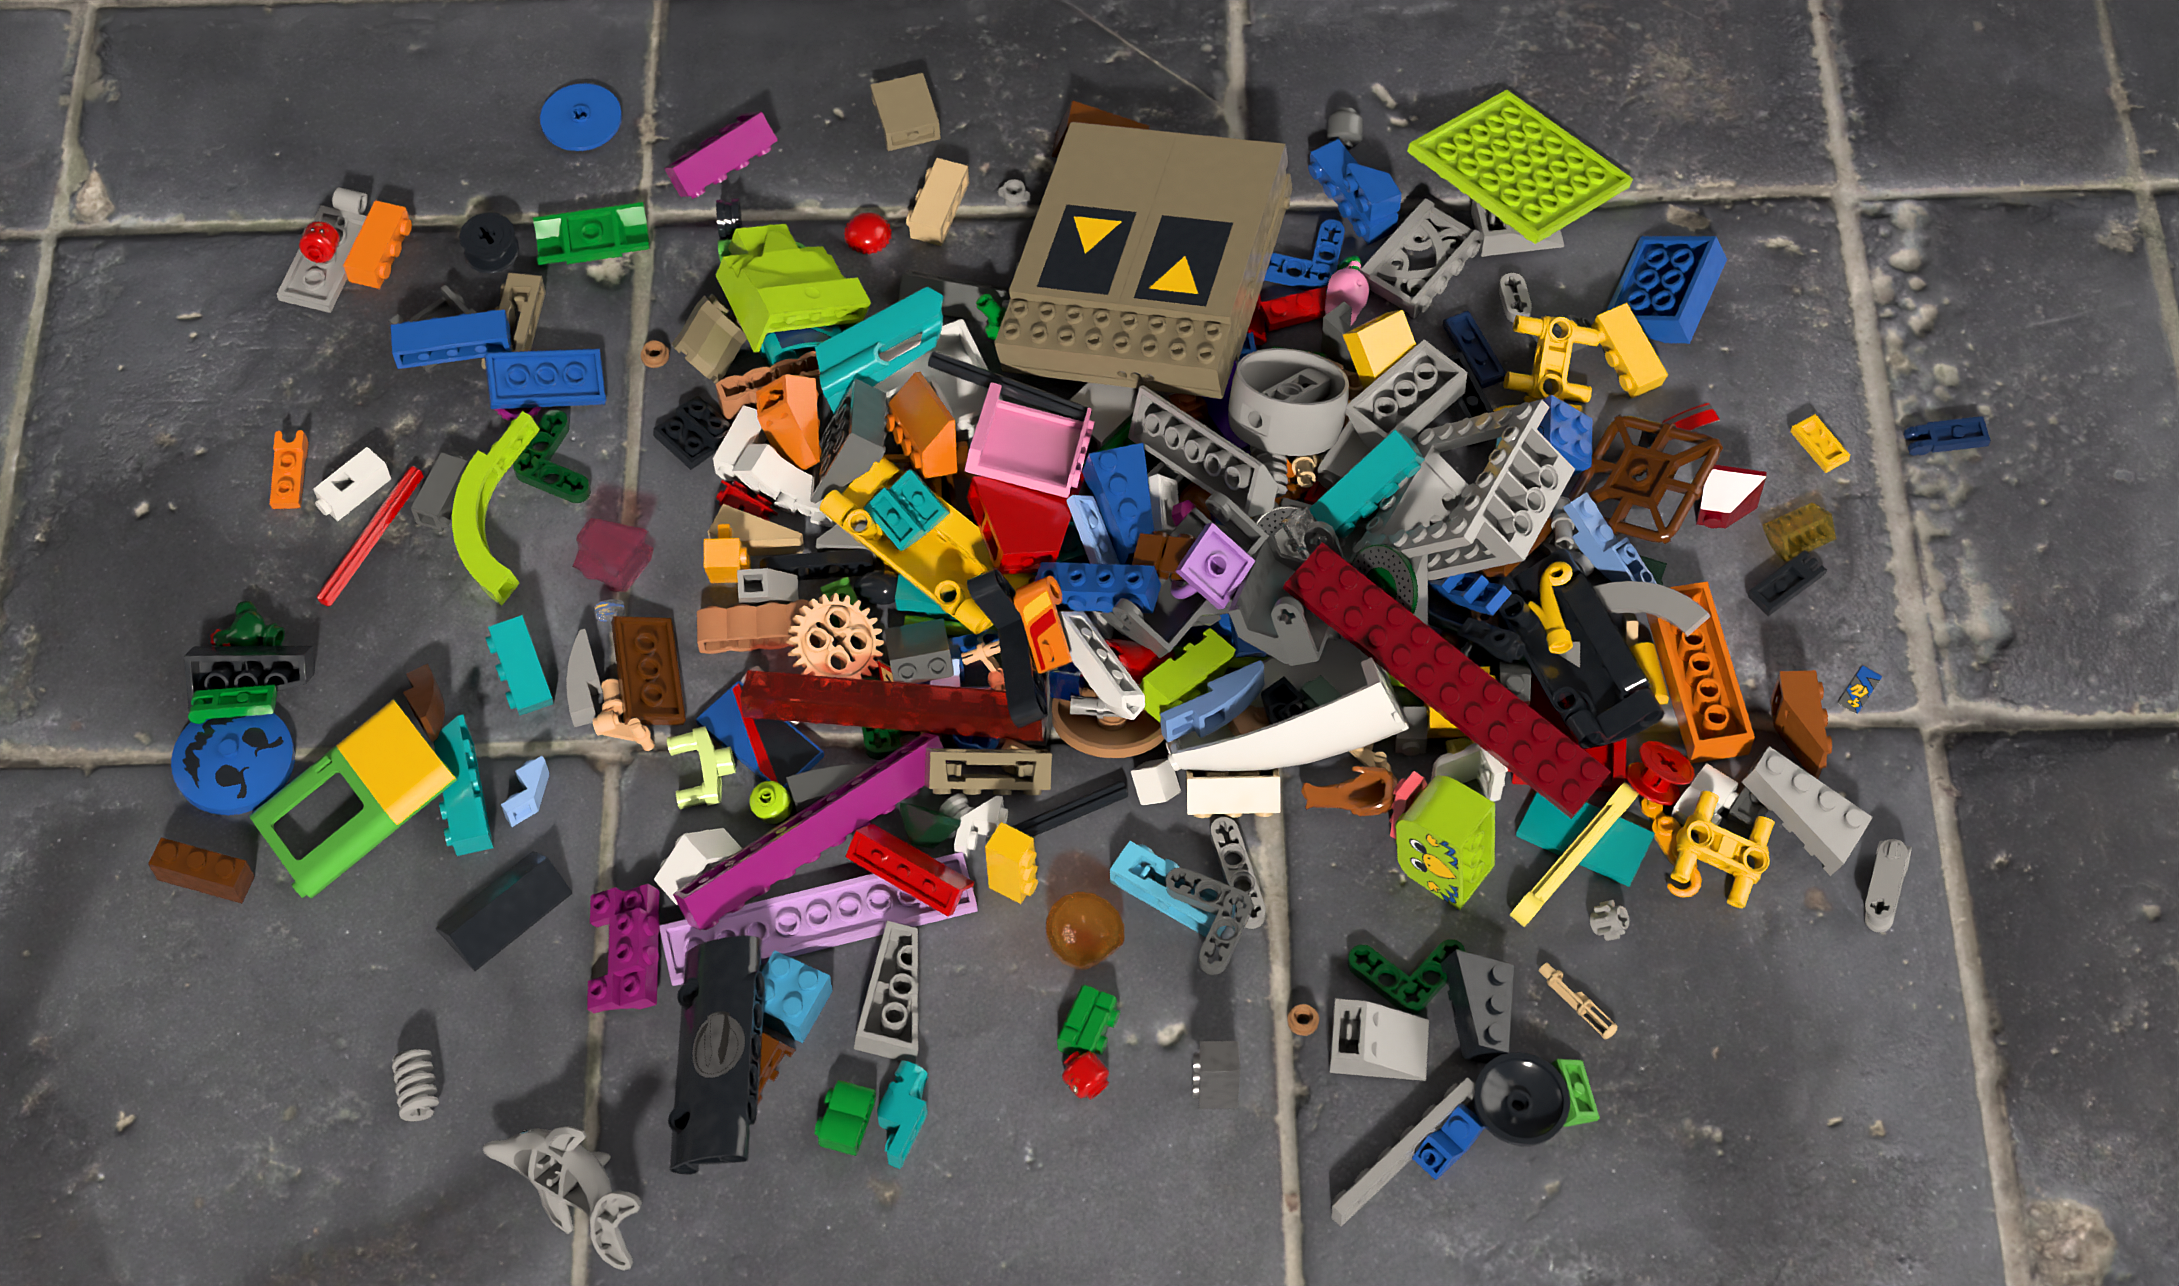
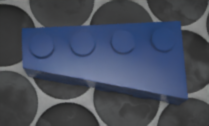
M1143 443L1090 453L1082 471L1090 494L1094 496L1120 565H1132L1140 533L1152 534V531H1154Z

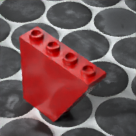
M1082 471L1077 488L1071 487L1069 497L1079 495L1084 480ZM974 476L967 499L993 567L997 568L1002 575L1038 572L1041 562H1056L1072 516L1066 501L1068 498L985 476Z

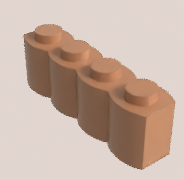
M816 351L808 352L798 359L779 361L770 368H755L743 376H729L718 381L715 385L724 418L726 420H735L743 405L757 410L756 391L785 374L816 379L818 394L823 393Z
M800 599L787 605L779 604L778 602H767L757 607L748 604H737L728 609L708 606L705 609L698 610L697 643L699 652L716 654L729 650L744 652L759 648L781 649L788 646L794 647L786 643L788 639L795 636L788 632V628L797 626L792 621V618L795 615L802 616L799 609L802 606L809 608V601ZM810 635L809 641L811 645L819 644L818 638Z

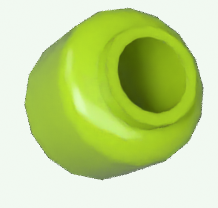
M764 781L759 783L750 794L749 804L751 810L763 822L768 824L780 823L792 811L793 800L791 794L780 783Z

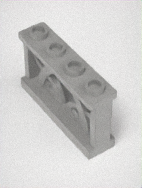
M1425 198L1360 269V272L1367 279L1369 290L1406 311L1410 317L1415 319L1420 312L1424 313L1429 308L1433 297L1437 293L1441 294L1445 290L1449 279L1453 275L1457 276L1462 271L1466 260L1469 257L1473 258L1478 253L1481 246L1479 243L1480 232L1476 229H1470L1435 208L1434 203ZM1432 224L1441 228L1442 231L1438 233ZM1447 236H1454L1463 243L1457 249H1453L1450 245L1454 244L1456 240L1447 239L1442 242V239ZM1417 237H1421L1422 243H1417L1414 240ZM1432 246L1435 253L1436 266L1424 270L1408 271L1409 259L1404 251L1406 249L1421 251ZM1401 261L1403 263L1402 270H1399L1400 265L1394 266L1393 263ZM1384 280L1395 282V286L1390 285ZM1402 283H1407L1409 293H1411L1413 287L1419 288L1420 291L1414 297H1410L1401 291L1400 286Z

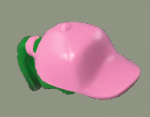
M1352 255L1351 257L1344 258L1337 265L1338 271L1330 276L1326 290L1325 314L1327 315L1342 302H1346L1352 308L1351 325L1366 305L1369 295L1368 281L1360 272L1361 260L1359 257Z

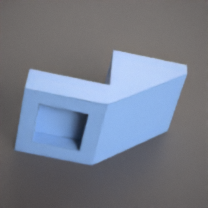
M543 756L525 762L516 770L519 783L524 791L511 795L506 802L501 804L504 815L511 827L539 811L549 778V771Z

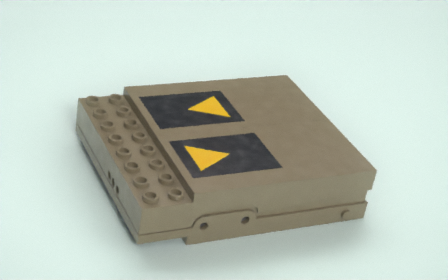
M1071 122L1020 262L1016 265V273L1009 289L1011 299L1010 301L1004 300L1002 303V307H1005L1007 310L995 340L1002 372L1139 389V386L1144 385L1154 391L1223 399L1234 361L1239 360L1286 209L1290 207V196L1293 188L1291 175L1286 173L1288 165L1286 144Z

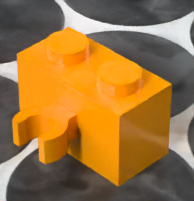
M718 524V539H704V570L710 583H737V570L751 569V557L748 555L747 547L742 546L740 538H732L730 524Z

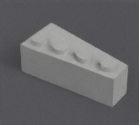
M1770 746L1756 759L1742 781L1769 811L1775 812L1783 821L1782 825L1789 833L1793 832L1805 844L1803 848L1811 856L1815 855L1823 863V869L1830 876L1844 865L1873 818Z
M887 921L855 1037V1050L916 1064L918 1054V928Z

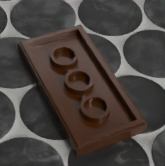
M613 616L611 625L624 724H628L631 719L637 718L642 725H684L686 718L672 619Z

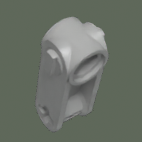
M1897 839L1880 840L1876 852L1874 870L1865 903V923L1874 932H1885L1891 928L1903 880L1906 877L1910 862L1912 846H1907Z

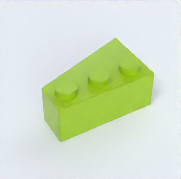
M1211 628L1203 632L1204 637L1197 645L1187 644L1183 648V651L1186 653L1176 661L1169 658L1143 678L1139 687L1145 695V707L1143 709L1158 722H1161L1160 713L1208 693V683L1224 676L1236 649Z

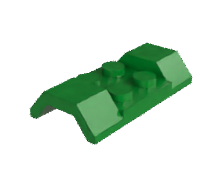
M643 202L533 217L538 248V265L566 261L567 264L622 257V253L650 249Z

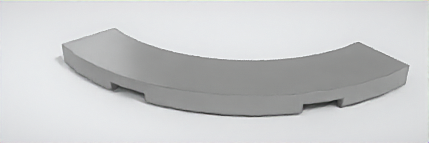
M1623 581L1593 587L1608 613H1649L1671 623L1687 636L1711 617L1703 607L1688 596L1659 584Z

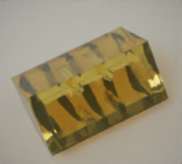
M1813 502L1763 524L1765 535L1771 547L1786 562L1792 560L1804 550L1809 552L1836 540L1832 514Z

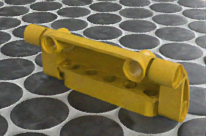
M882 457L879 463H873L868 472L853 480L842 494L835 489L826 495L819 508L822 513L848 532L855 541L863 544L937 603L944 612L952 615L976 635L994 625L975 603L967 586L968 579L994 568L979 527L940 496L934 493L950 514L918 541L900 551L864 507L884 487L890 489L907 471H901L885 457ZM860 522H868L864 530L855 531L856 526ZM1032 573L1003 574L1015 591L1017 588L1032 583L1036 578ZM947 593H957L953 601H943Z

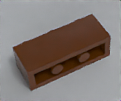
M162 837L148 863L158 881L241 904L255 878L245 860Z

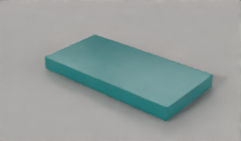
M1537 792L1517 830L1516 837L1561 856L1601 809L1586 802L1577 814L1570 819ZM1619 817L1579 865L1630 887L1654 839L1655 833Z

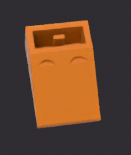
M785 374L756 391L757 419L770 445L777 451V454L802 471L819 463L821 446L819 445L818 433L820 420L817 414L818 391L816 390V379Z

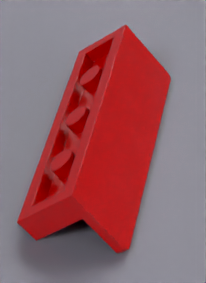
M869 824L856 830L845 856L847 859L948 917L954 914L963 891L973 887L974 881L875 824Z

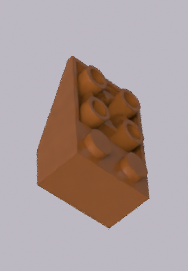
M1816 670L1779 671L1770 698L1773 727L1806 771L1816 779H1819L1822 768H1826L1827 755L1832 753V739L1830 735L1826 736L1825 727L1828 725V713L1826 708L1822 709L1821 704L1824 696L1823 683L1818 682Z

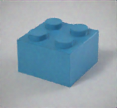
M774 950L762 970L765 981L763 1025L803 1043L833 992L830 975Z

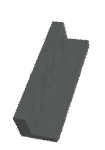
M907 270L902 274L899 301L923 288L929 287L943 295L941 308L943 315L988 322V318L976 307V302L980 296L984 294L991 295L1000 307H1002L1004 300L1010 301L1011 299L1009 294L1010 287Z

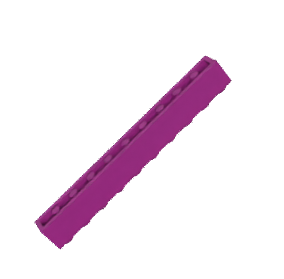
M926 732L922 733L673 893L688 924L700 931L714 927L719 923V918L727 913H734L742 909L745 905L744 902L753 896L757 897L765 894L770 890V885L779 879L784 880L795 874L796 868L804 863L814 862L820 858L821 852L827 848L842 844L846 840L847 835L871 824L873 818L891 812L896 808L895 804L904 798L908 799L916 796L921 791L920 788L924 786L926 748H943L938 736Z

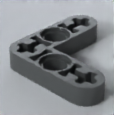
M1174 868L1166 876V891L1169 896L1216 915L1200 950L1199 965L1206 974L1218 975L1226 969L1251 915V897L1240 889L1186 868ZM1180 879L1185 880V885L1175 888V882H1178ZM1194 883H1196L1195 894L1191 895V888L1193 889ZM1210 888L1215 890L1218 896L1213 901H1205L1200 897L1201 891ZM1238 901L1243 902V908L1240 907L1238 909L1236 917L1233 919L1231 917L1233 905H1236ZM1222 926H1229L1234 930L1235 934L1229 939H1223L1217 935V930ZM1216 946L1220 947L1219 961L1209 964L1208 957L1213 956Z

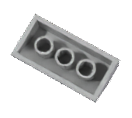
M1423 340L1348 403L1345 413L1363 443L1371 450L1379 445L1395 429L1412 439L1465 393L1467 372L1426 340Z

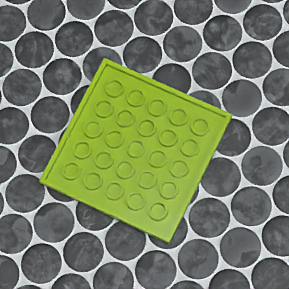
M1508 90L1501 92L1410 142L1407 152L1413 155L1419 162L1428 166L1441 178L1446 179L1462 193L1471 197L1481 207L1489 210L1500 218L1503 223L1511 226L1522 234L1525 239L1534 244H1537L1628 189L1633 181L1632 177Z

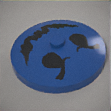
M275 713L232 718L206 719L201 724L190 722L175 743L171 758L172 774L182 795L188 802L200 810L217 815L242 814L259 808L283 789L294 768L295 746L287 726Z

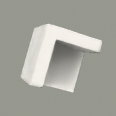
M1168 758L1146 761L1131 771L1141 805L1166 802L1181 792L1175 770Z

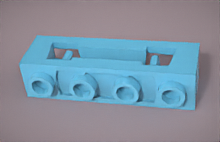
M1129 841L1110 868V883L1207 937L1216 915L1197 907L1195 909L1187 903L1172 898L1167 893L1166 887H1164L1166 886L1167 874L1172 869L1179 868V866L1172 860H1163L1156 856L1149 847L1143 844L1137 845ZM1149 873L1155 876V881L1150 879ZM1180 879L1178 882H1175V888L1185 885V880ZM1194 883V888H1191V895L1195 894L1196 883ZM1210 888L1204 889L1200 893V897L1205 901H1213L1218 896L1216 891ZM1233 905L1232 915H1231L1232 918H1233L1234 915H1235L1236 905ZM1222 926L1217 930L1219 937L1227 926Z

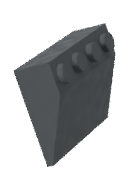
M855 378L819 438L821 456L820 462L813 465L811 502L816 504L824 499L832 490H839L868 472L874 462H880L886 450V447L883 446L887 435L884 432L887 424L885 415L888 410V406L885 405L886 393Z

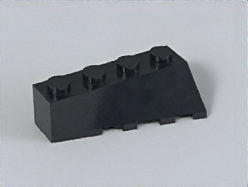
M193 646L184 655L188 711L192 706V696L196 691L275 685L276 691H281L307 684L314 676L313 646Z

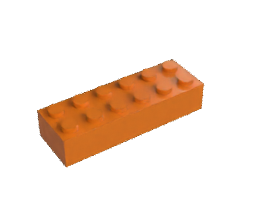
M1708 581L1668 587L1697 602L1711 616L1687 636L1671 623L1646 613L1689 762L1692 764L1749 755L1755 736Z

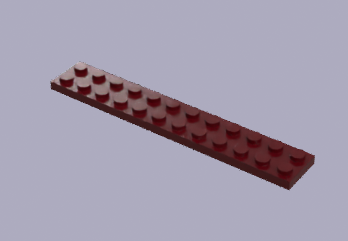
M1323 542L1284 583L1283 589L1366 656L1372 657L1376 664L1570 819L1577 814L1611 773L1608 768Z

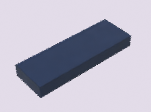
M1469 310L1444 319L1442 326L1459 353L1462 352L1481 389L1504 381L1506 372Z

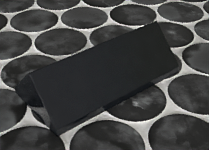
M532 851L437 926L436 931L474 971H477L572 895V891L548 857Z

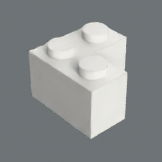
M724 828L685 833L676 840L675 848L669 857L661 863V869L654 880L671 900L678 905L673 893L739 852L742 848Z

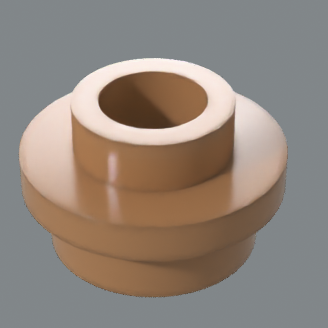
M649 341L641 351L642 362L651 368L661 367L669 360V350L660 341Z
M1300 1004L1290 1010L1287 1023L1292 1032L1297 1035L1306 1036L1312 1034L1318 1028L1319 1015L1313 1007ZM1300 1018H1306L1309 1021V1023L1306 1025L1299 1024L1297 1020Z

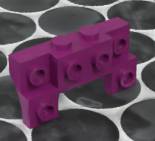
M645 884L626 891H621L614 887L591 895L590 924L597 928L609 925L608 975L588 981L587 1010L595 1014L613 1009H644L657 1005L658 933L660 930L659 890L650 884Z

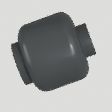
M1339 108L1329 116L1327 123V139L1329 143L1339 139L1349 151L1353 146L1358 145L1362 141L1363 119L1354 109Z

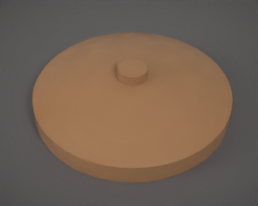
M1078 673L1066 680L1053 697L1052 723L1057 734L1068 745L1083 753L1103 758H1125L1145 753L1164 740L1161 732V722H1158L1145 709L1134 720L1106 716L1103 719H1097V716L1070 714L1071 695L1098 697L1082 673Z

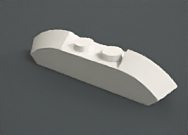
M1084 611L1058 612L1074 665L1109 710L1122 718L1134 720L1145 707L1144 693Z

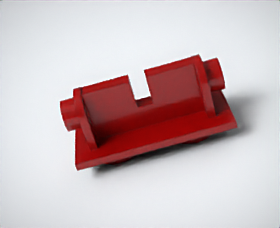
M724 480L721 481L727 488L725 491L721 490L717 494L716 500L719 501L720 506L724 504L741 510L742 506H744L743 512L769 521L767 516L770 512L777 516L778 513L770 509L772 502L758 494L755 499L747 495L749 489L735 480L732 485Z

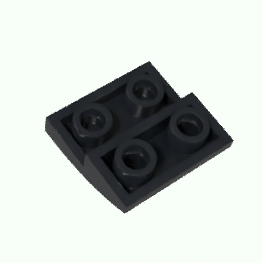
M698 395L677 407L676 416L655 427L653 436L691 470L717 452L732 425Z

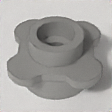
M1009 180L998 190V195L1005 199V204L1009 208L1016 207L1022 201L1027 202L1030 200V193L1025 191V186L1020 180Z

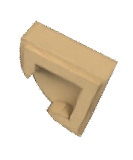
M1622 613L1623 638L1630 648L1638 644L1639 622L1635 613Z

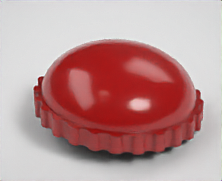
M865 212L858 214L850 219V222L846 224L847 227H845L846 243H848V247H851L857 253L871 254L882 251L891 239L892 233L888 220H885L883 216L876 213Z

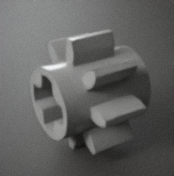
M1614 900L1600 902V906L1594 907V912L1590 915V925L1595 934L1598 936L1604 935L1605 941L1619 939L1620 935L1625 934L1624 929H1627L1629 926V915L1623 906H1615Z

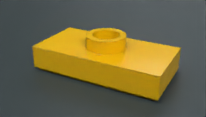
M1816 414L1792 426L1790 431L1825 473L1849 461L1850 454Z

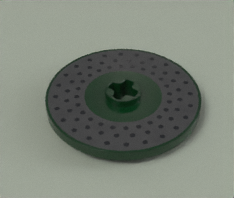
M1376 544L1362 549L1355 556L1351 565L1379 588L1383 587L1384 592L1414 615L1418 602V584L1413 567L1407 557L1395 547L1387 544Z

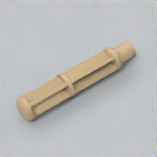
M1548 962L1539 969V972L1547 979V984L1585 1019L1603 1039H1608L1616 1033L1617 1025L1582 992L1573 993L1562 982L1563 973L1560 970H1555ZM1593 1006L1612 1023L1610 1027L1591 1010ZM1586 1013L1605 1030L1603 1034L1584 1017Z

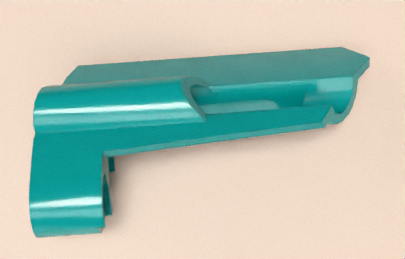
M925 287L815 346L822 391L833 413L836 412L855 378L873 387L937 346V340L941 335L943 326V314L941 311L943 295L929 287ZM922 332V339L918 346L890 361L880 359L879 354Z

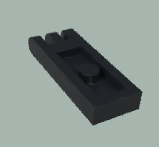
M1804 550L1749 590L1748 598L1767 616H1770L1824 576L1827 569L1822 565L1813 571L1819 564V561L1812 558L1805 563L1811 554Z

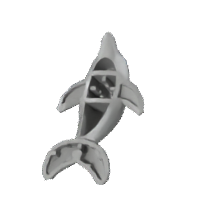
M572 1126L559 1127L552 1131L539 1128L525 1129L506 1140H496L484 1144L483 1151L487 1156L515 1169L536 1187L542 1206L553 1224L568 1234L574 1230L568 1205L583 1210L590 1218L591 1239L600 1257L614 1268L621 1270L631 1268L633 1258L627 1250L618 1224L625 1217L638 1212L642 1202L638 1196L631 1192H612L609 1177L604 1169V1166L611 1157L605 1152H590L580 1145L587 1137L584 1130Z

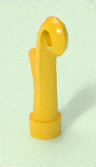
M1554 562L1544 570L1539 585L1541 607L1533 601L1528 603L1530 609L1540 619L1547 634L1546 640L1549 651L1554 654L1565 653L1573 647L1570 632L1566 630L1552 585H1563L1571 579L1572 568L1565 562ZM1563 572L1561 576L1554 577L1555 574Z

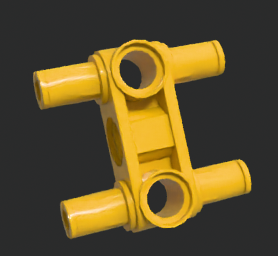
M1516 315L1513 331L1537 336V348L1532 374L1525 375L1507 372L1504 378V388L1528 392L1530 397L1538 400L1552 394L1562 401L1567 399L1588 403L1591 398L1592 388L1567 381L1572 344L1579 343L1598 346L1601 339V330L1577 326V323L1565 317L1545 315L1538 319ZM1555 323L1562 329V334L1559 338L1555 337L1552 332V327ZM1545 380L1550 381L1552 384V392L1549 395L1543 390Z
M1702 791L1693 815H1689L1686 818L1684 827L1677 833L1676 847L1679 854L1670 877L1681 883L1689 882L1696 860L1699 859L1733 875L1735 879L1726 902L1736 908H1745L1752 885L1760 880L1762 872L1769 866L1770 859L1767 843L1775 822L1764 816L1756 817L1749 840L1711 822L1719 796L1709 791ZM1691 830L1698 834L1699 843H1695L1692 840ZM1747 856L1754 860V869L1747 864Z

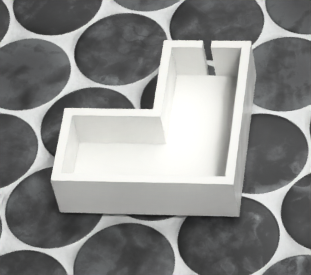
M961 319L942 326L941 335L937 340L936 347L873 386L886 393L885 405L888 406L887 415L889 414L888 403L915 372H921L955 419L956 442H961L974 436L988 388L930 368L928 360L931 353L937 351L988 370L964 320ZM922 333L879 354L880 359L890 361L918 346L922 339ZM1000 394L999 400L1004 401L1003 398H1002V396H1001V394Z

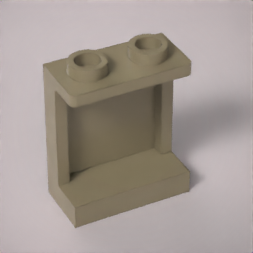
M923 73L907 75L902 78L881 81L870 85L872 102L876 106L888 151L940 139L939 120Z

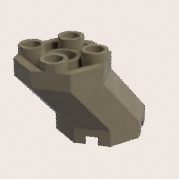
M711 294L709 297L704 295L700 299L679 335L671 344L679 353L682 351L686 355L685 359L708 379H712L716 384L725 376L747 337L735 313L732 312L728 315L729 310L715 295Z

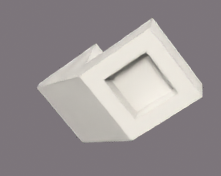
M995 796L960 817L954 843L955 853L963 852L964 859L968 861L970 850L976 849L978 834L989 836L995 832L1001 822L1007 823L1008 809L1004 808L1003 796Z

